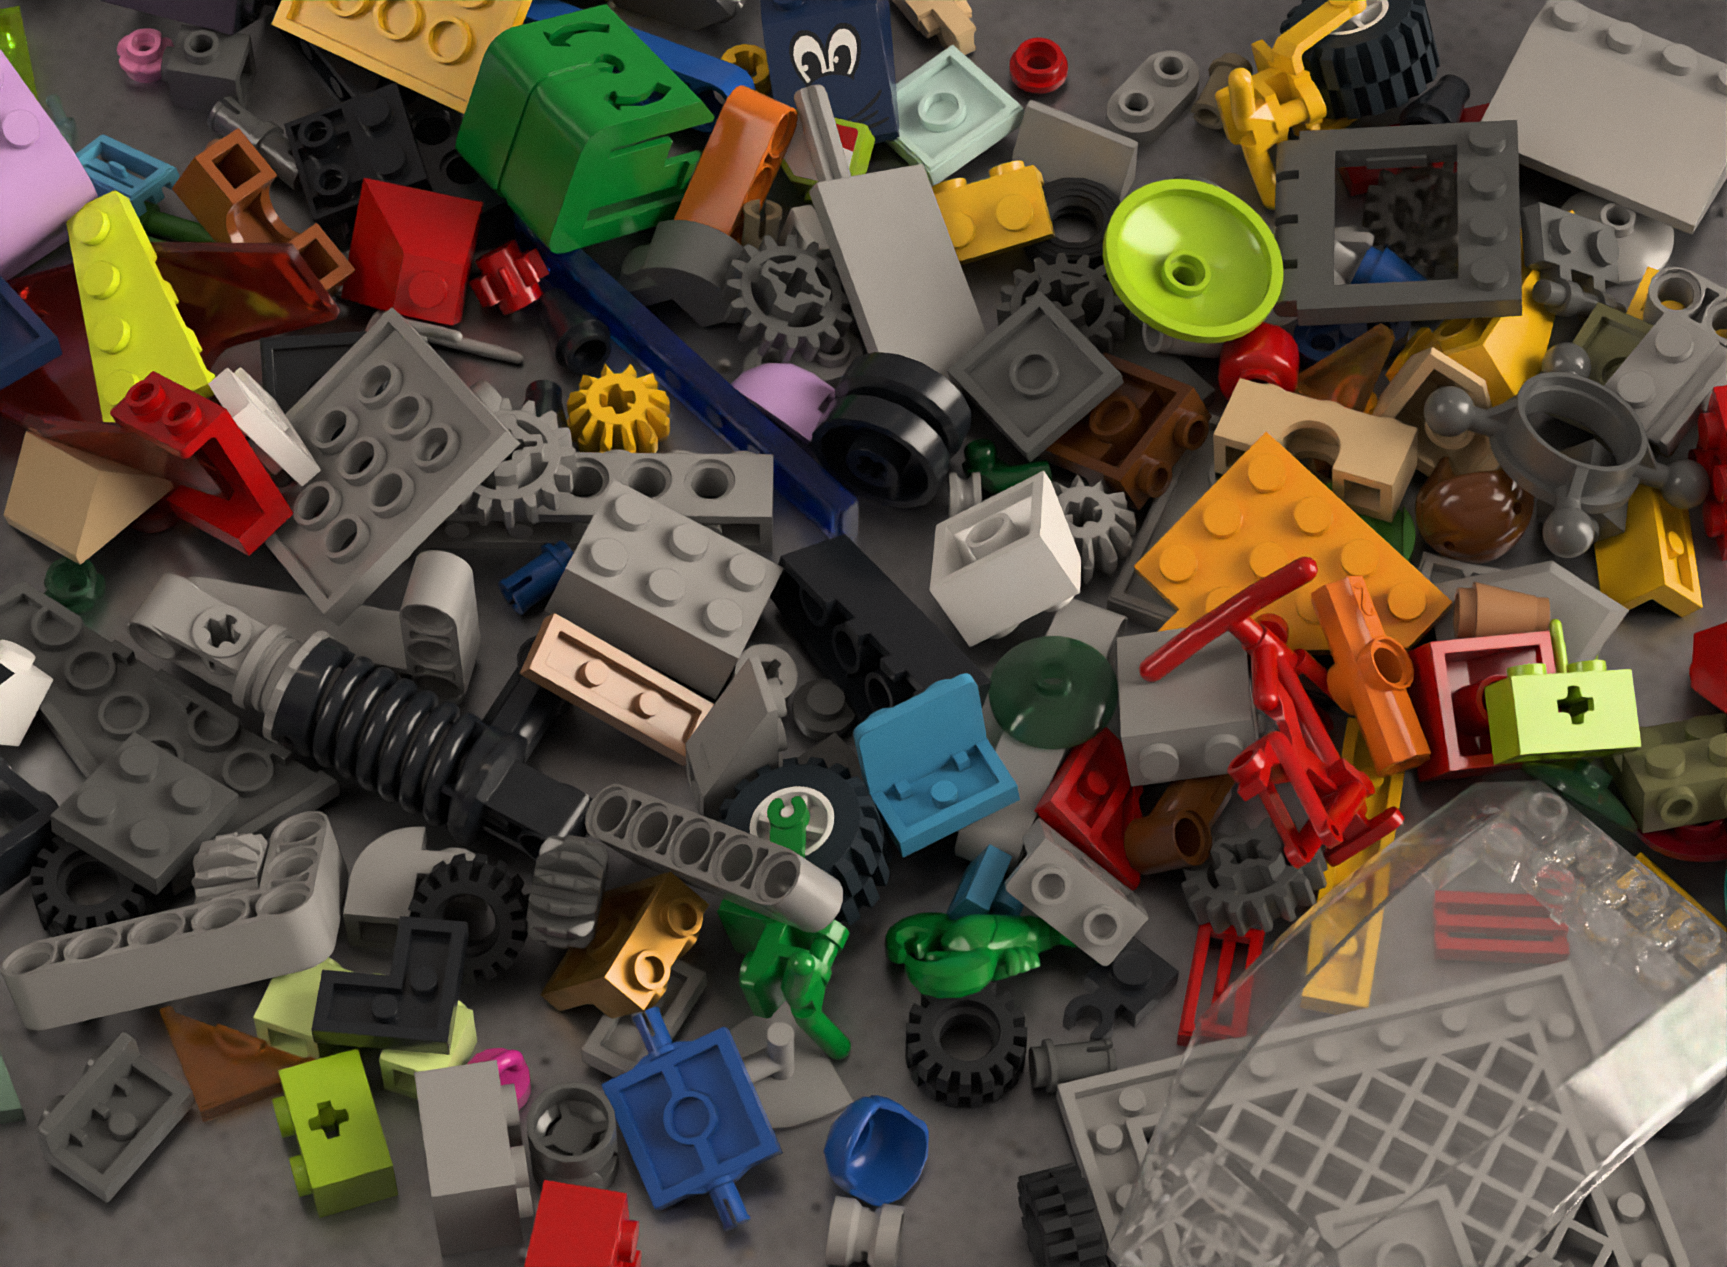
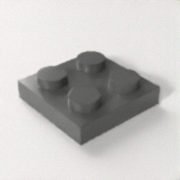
M1041 290L947 369L950 379L1029 463L1124 383L1121 373Z
M134 732L50 815L51 829L58 836L157 895L199 852L201 843L209 841L239 810V794Z

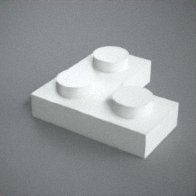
M227 367L208 383L222 407L228 410L244 437L248 436L255 442L251 445V448L260 461L274 475L284 469L303 486L321 471L276 400L245 370L240 367L233 373Z

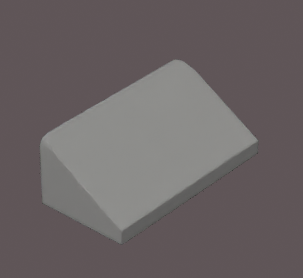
M1030 100L1024 112L1012 161H1023L1025 167L1034 165L1041 172L1043 181L1047 183L1060 178H1086L1101 183L1116 194L1122 202L1135 180L1138 142L1037 101Z

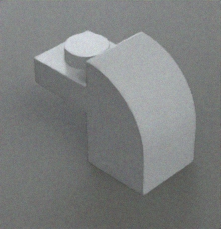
M416 826L397 829L374 840L357 858L349 878L343 911L349 945L394 949L400 916L408 917L411 915V911L408 910L410 902L425 875H429L433 867L442 860H444L445 864H449L454 855L465 853L466 861H473L476 854L469 850L455 847L445 848L441 851H430L428 849L425 827ZM469 895L457 897L446 906L488 911V904L485 901Z

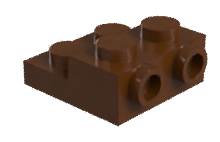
M1104 352L1102 355L1121 373L1124 383L1044 450L1039 457L1042 460H1047L1054 465L1085 477L1091 487L1104 478L1108 486L1107 494L1124 492L1125 499L1128 501L1127 506L1140 510L1149 497L1157 498L1167 491L1172 481V468L1186 450H1196L1203 445L1208 436L1209 420L1212 416L1193 386Z

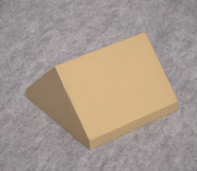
M26 431L3 515L9 525L81 565L174 487L168 477L97 439Z

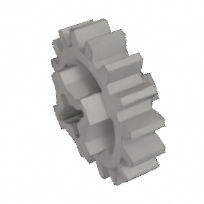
M502 398L499 411L492 413L519 441L520 445L458 506V513L464 516L476 508L479 513L480 525L487 526L494 516H503L506 529H512L517 515L524 514L534 524L539 522L537 508L544 505L554 511L560 508L558 491L572 492L574 488L572 472L577 471L575 448H572L571 432L568 427L558 428L557 415L554 411L551 410L541 417H537L534 401L528 400L519 411L512 410L509 398ZM444 442L442 444L443 450L446 447L447 442Z

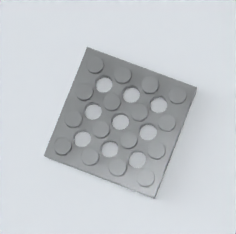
M391 307L285 414L321 471L303 486L296 480L287 485L291 476L284 469L274 475L262 463L294 513L264 543L319 610L339 627L501 465L520 443L407 320ZM390 380L386 389L375 397L379 387ZM418 410L415 419L403 428L406 419ZM346 424L343 432L335 440L331 441L333 434ZM447 442L442 453L436 458L431 459L437 447ZM373 456L368 467L359 473L358 470L362 463ZM402 487L398 497L387 505L386 502L389 496L395 490ZM329 500L325 510L315 518L316 510ZM357 532L350 546L342 551L341 548L346 539Z

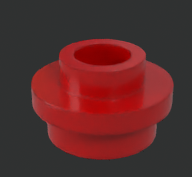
M1041 37L1031 38L1021 43L1012 54L1009 63V74L1015 85L1024 91L1037 94L1048 93L1056 90L1065 82L1068 74V61L1061 48L1054 41Z

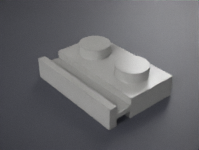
M1667 309L1604 386L1630 405L1643 423L1647 440L1660 447L1661 453L1669 456L1698 421L1700 413H1704L1707 410L1713 387L1727 385V348L1719 344L1718 338Z

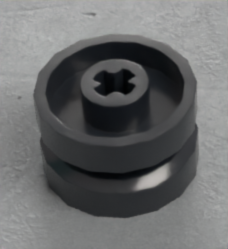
M872 352L857 356L847 367L835 390V399L824 410L812 433V449L821 466L838 483L863 498L891 507L913 508L926 505L937 494L949 471V460L959 451L971 428V410L963 394L945 376L924 363L899 354Z

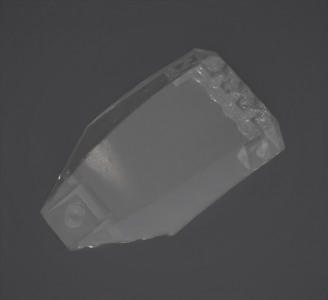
M1543 781L1474 783L1378 852L1334 887L1277 938L1197 1020L1106 1255L1119 1267H1516L1618 1166L1668 1122L1727 1075V932Z

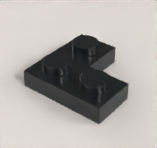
M400 916L390 976L322 970L311 1029L314 1043L449 1055L469 937L467 922Z

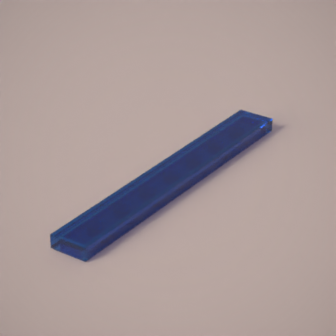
M514 214L516 242L521 252L526 249L530 251L537 248L550 273L544 276L545 279L555 288L566 290L573 300L602 321L609 328L610 338L649 374L653 373L655 379L734 451L773 454L774 488L830 539L842 534H846L851 540L858 536L859 500L581 248L561 254L551 252L530 228Z

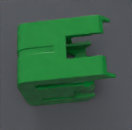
M607 4L515 26L495 37L484 54L456 138L455 148L495 193L507 200L513 212L553 253L561 254L657 226L658 222L674 220L702 153L699 150L667 158L673 141L668 135L659 136L713 122L714 116L696 94ZM614 66L619 69L620 73H612ZM654 91L665 95L663 99L644 106H629L647 100Z

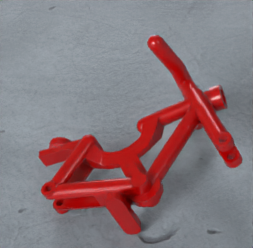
M1306 556L1299 557L1254 582L1200 617L1146 657L1139 667V674L1145 681L1156 682L1227 631L1241 642L1242 649L1251 656L1253 703L1258 710L1263 711L1277 723L1280 731L1270 732L1247 746L1228 765L1227 773L1236 783H1239L1237 793L1245 802L1257 794L1259 795L1285 845V856L1296 869L1311 862L1322 844L1327 847L1323 852L1327 863L1331 867L1338 866L1393 832L1405 819L1395 806L1386 809L1370 820L1367 819L1365 816L1367 814L1365 800L1375 793L1374 785L1364 772H1359L1347 760L1340 757L1328 734L1334 729L1330 716L1307 695L1298 678L1300 674L1304 673L1334 701L1328 689V671L1305 649L1298 648L1293 651L1286 645L1289 637V627L1282 617L1272 613L1262 614L1255 620L1250 617L1265 606L1309 583L1317 576L1318 566L1316 561ZM1287 782L1292 784L1309 817L1299 832L1274 784Z

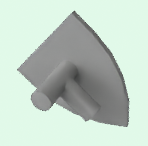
M786 1001L771 1018L766 1019L752 1015L730 1030L773 1131L792 1130L823 1120L844 1110L853 1102L828 1056L796 1024L791 1013V1006Z

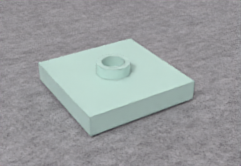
M951 45L896 83L900 137L892 141H886V143L910 166L923 164L929 182L934 186L1020 127L1025 111L1017 101L954 45Z

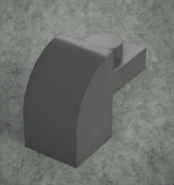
M687 220L658 222L651 244L641 245L629 250L622 263V272L613 298L627 311L673 299L702 328L725 322L724 316L730 304L720 300V294L726 283L724 277L732 260H738L743 247L727 234L705 224Z

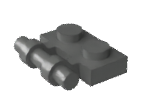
M1541 202L1520 209L1524 264L1527 268L1540 271L1541 279L1535 283L1532 289V296L1535 302L1543 304L1548 312L1561 317H1571L1576 314L1582 323L1586 322L1598 302L1621 312H1627L1623 304L1616 302L1612 294L1606 292L1607 288L1619 285V245L1615 238V227Z

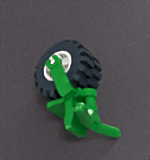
M797 757L782 759V767L771 770L769 764L757 769L756 772L759 777L751 782L746 779L741 780L734 787L737 797L735 799L725 798L720 806L719 812L723 820L718 822L789 848L837 879L843 889V902L839 913L828 926L814 933L802 931L725 899H722L717 913L734 950L746 955L740 968L739 984L754 1016L769 1019L786 1001L791 1006V1013L796 1024L830 1058L841 1060L849 1055L851 1042L821 1011L825 989L832 975V964L836 955L842 952L849 936L848 929L840 922L845 920L849 926L861 919L858 910L863 905L872 908L878 901L880 896L876 886H886L890 876L887 863L892 861L891 848L873 799L869 795L866 785L858 776L852 778L848 768L837 762L828 769L824 758L810 757L807 764H799Z

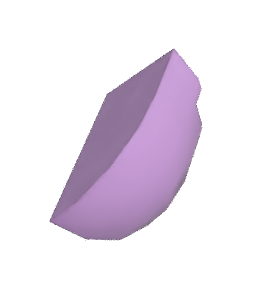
M769 362L744 371L728 386L733 392L807 445L812 439V433L824 410L835 399L836 390L814 373L792 363Z

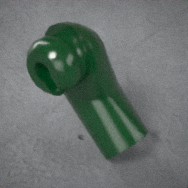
M988 439L972 440L964 448L965 461L962 463L964 474L968 479L972 472H980L981 488L992 495H996L1042 471H1045L1052 483L1051 470L1047 460L1010 466L997 457V449L994 443Z

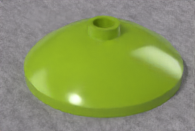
M1167 179L1144 185L1129 194L1119 204L1104 234V266L1116 294L1125 306L1140 320L1153 329L1173 338L1208 344L1222 343L1240 338L1253 331L1267 318L1279 298L1283 284V262L1274 235L1263 219L1248 204L1232 193L1212 184L1190 179ZM1177 280L1184 282L1186 285L1179 283Z

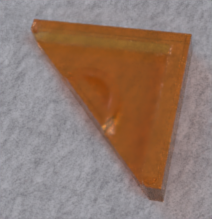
M1380 323L1301 372L1298 376L1295 394L1320 401L1331 400L1345 408L1364 412L1395 340L1393 330ZM1313 458L1317 472L1329 479L1332 478L1333 466L1323 460Z
M172 1006L159 1009L187 1084L193 1091L195 1104L203 1122L282 1093L283 1089L278 1070L316 1060L312 1057L301 1058L267 1046L265 1040L217 1023L215 1027L176 1013Z

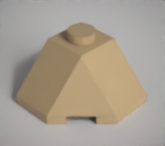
M1433 347L1411 355L1379 396L1372 415L1391 417L1405 425L1418 428L1416 469L1428 477L1432 474L1439 460L1444 456L1449 457V465L1455 476L1477 471L1496 470L1500 464L1493 454L1489 437L1468 430L1453 437L1441 436L1429 428L1424 418V406L1427 398L1432 392L1445 386H1454L1464 390L1471 397L1476 407L1486 410L1492 408L1486 381Z

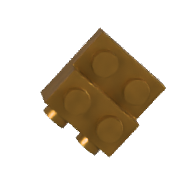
M671 871L605 891L595 938L584 949L569 948L540 995L559 1011L585 1004H594L612 1019L636 1012H645V1010L652 1008L665 993L670 977V968L674 961L685 955L697 941L703 923V914L709 904Z

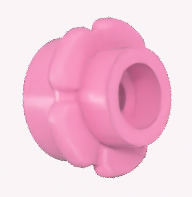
M152 28L135 30L129 35L124 36L118 43L116 52L120 56L118 60L119 65L134 81L141 83L158 81L162 79L161 63L164 51L167 46L174 47V44L170 38H163L159 30Z

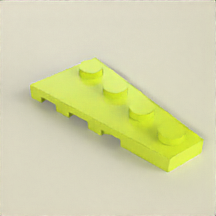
M114 190L86 203L66 222L104 429L117 437H121L131 431L118 425L111 416L110 411L126 396L128 390L133 385L144 380L152 371L205 398L215 395L208 383L216 377L215 374L207 370L199 354L203 350L193 330L186 327L177 309L176 304L179 303V300L171 284L165 281L155 263L158 257L129 198Z

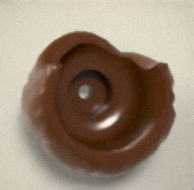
M1444 456L1439 460L1432 474L1416 496V523L1424 541L1442 556L1464 563L1481 565L1498 559L1511 550L1521 539L1533 514L1535 496L1512 480L1501 466L1497 470L1477 471L1455 476L1449 465V457Z

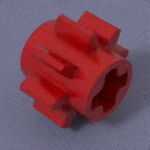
M512 240L477 258L475 262L481 273H479L478 277L469 281L482 308L487 305L491 307L498 304L502 314L507 315L539 299L543 292L538 282H540L542 277L550 273L537 248L530 251L526 249L521 252L516 240Z

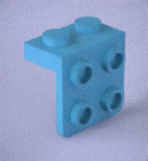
M968 673L960 674L952 679L937 681L930 685L923 693L892 708H883L875 711L853 731L863 783L873 799L882 825L902 857L920 850L1020 800L1018 785L987 739L978 685Z

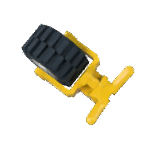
M1302 0V4L1293 7L1287 14L1288 19L1281 23V35L1277 37L1272 49L1263 39L1251 43L1258 73L1251 76L1247 69L1235 68L1228 76V86L1218 90L1215 94V99L1226 137L1233 145L1241 144L1246 163L1264 207L1269 210H1275V188L1277 185L1276 171L1268 149L1274 144L1278 145L1280 142L1288 140L1289 127H1292L1293 133L1296 136H1299V131L1345 129L1355 120L1364 116L1382 114L1389 109L1398 108L1408 103L1410 98L1419 96L1427 89L1426 84L1434 81L1438 74L1437 68L1440 67V59L1425 0Z

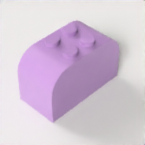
M0 49V275L5 281H8L69 241L66 222L86 203L98 198V195L87 172L72 148Z

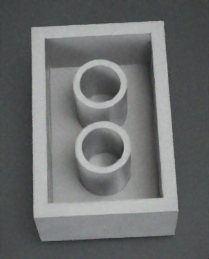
M613 479L544 611L550 614H558L613 647L716 700L738 662L784 568Z

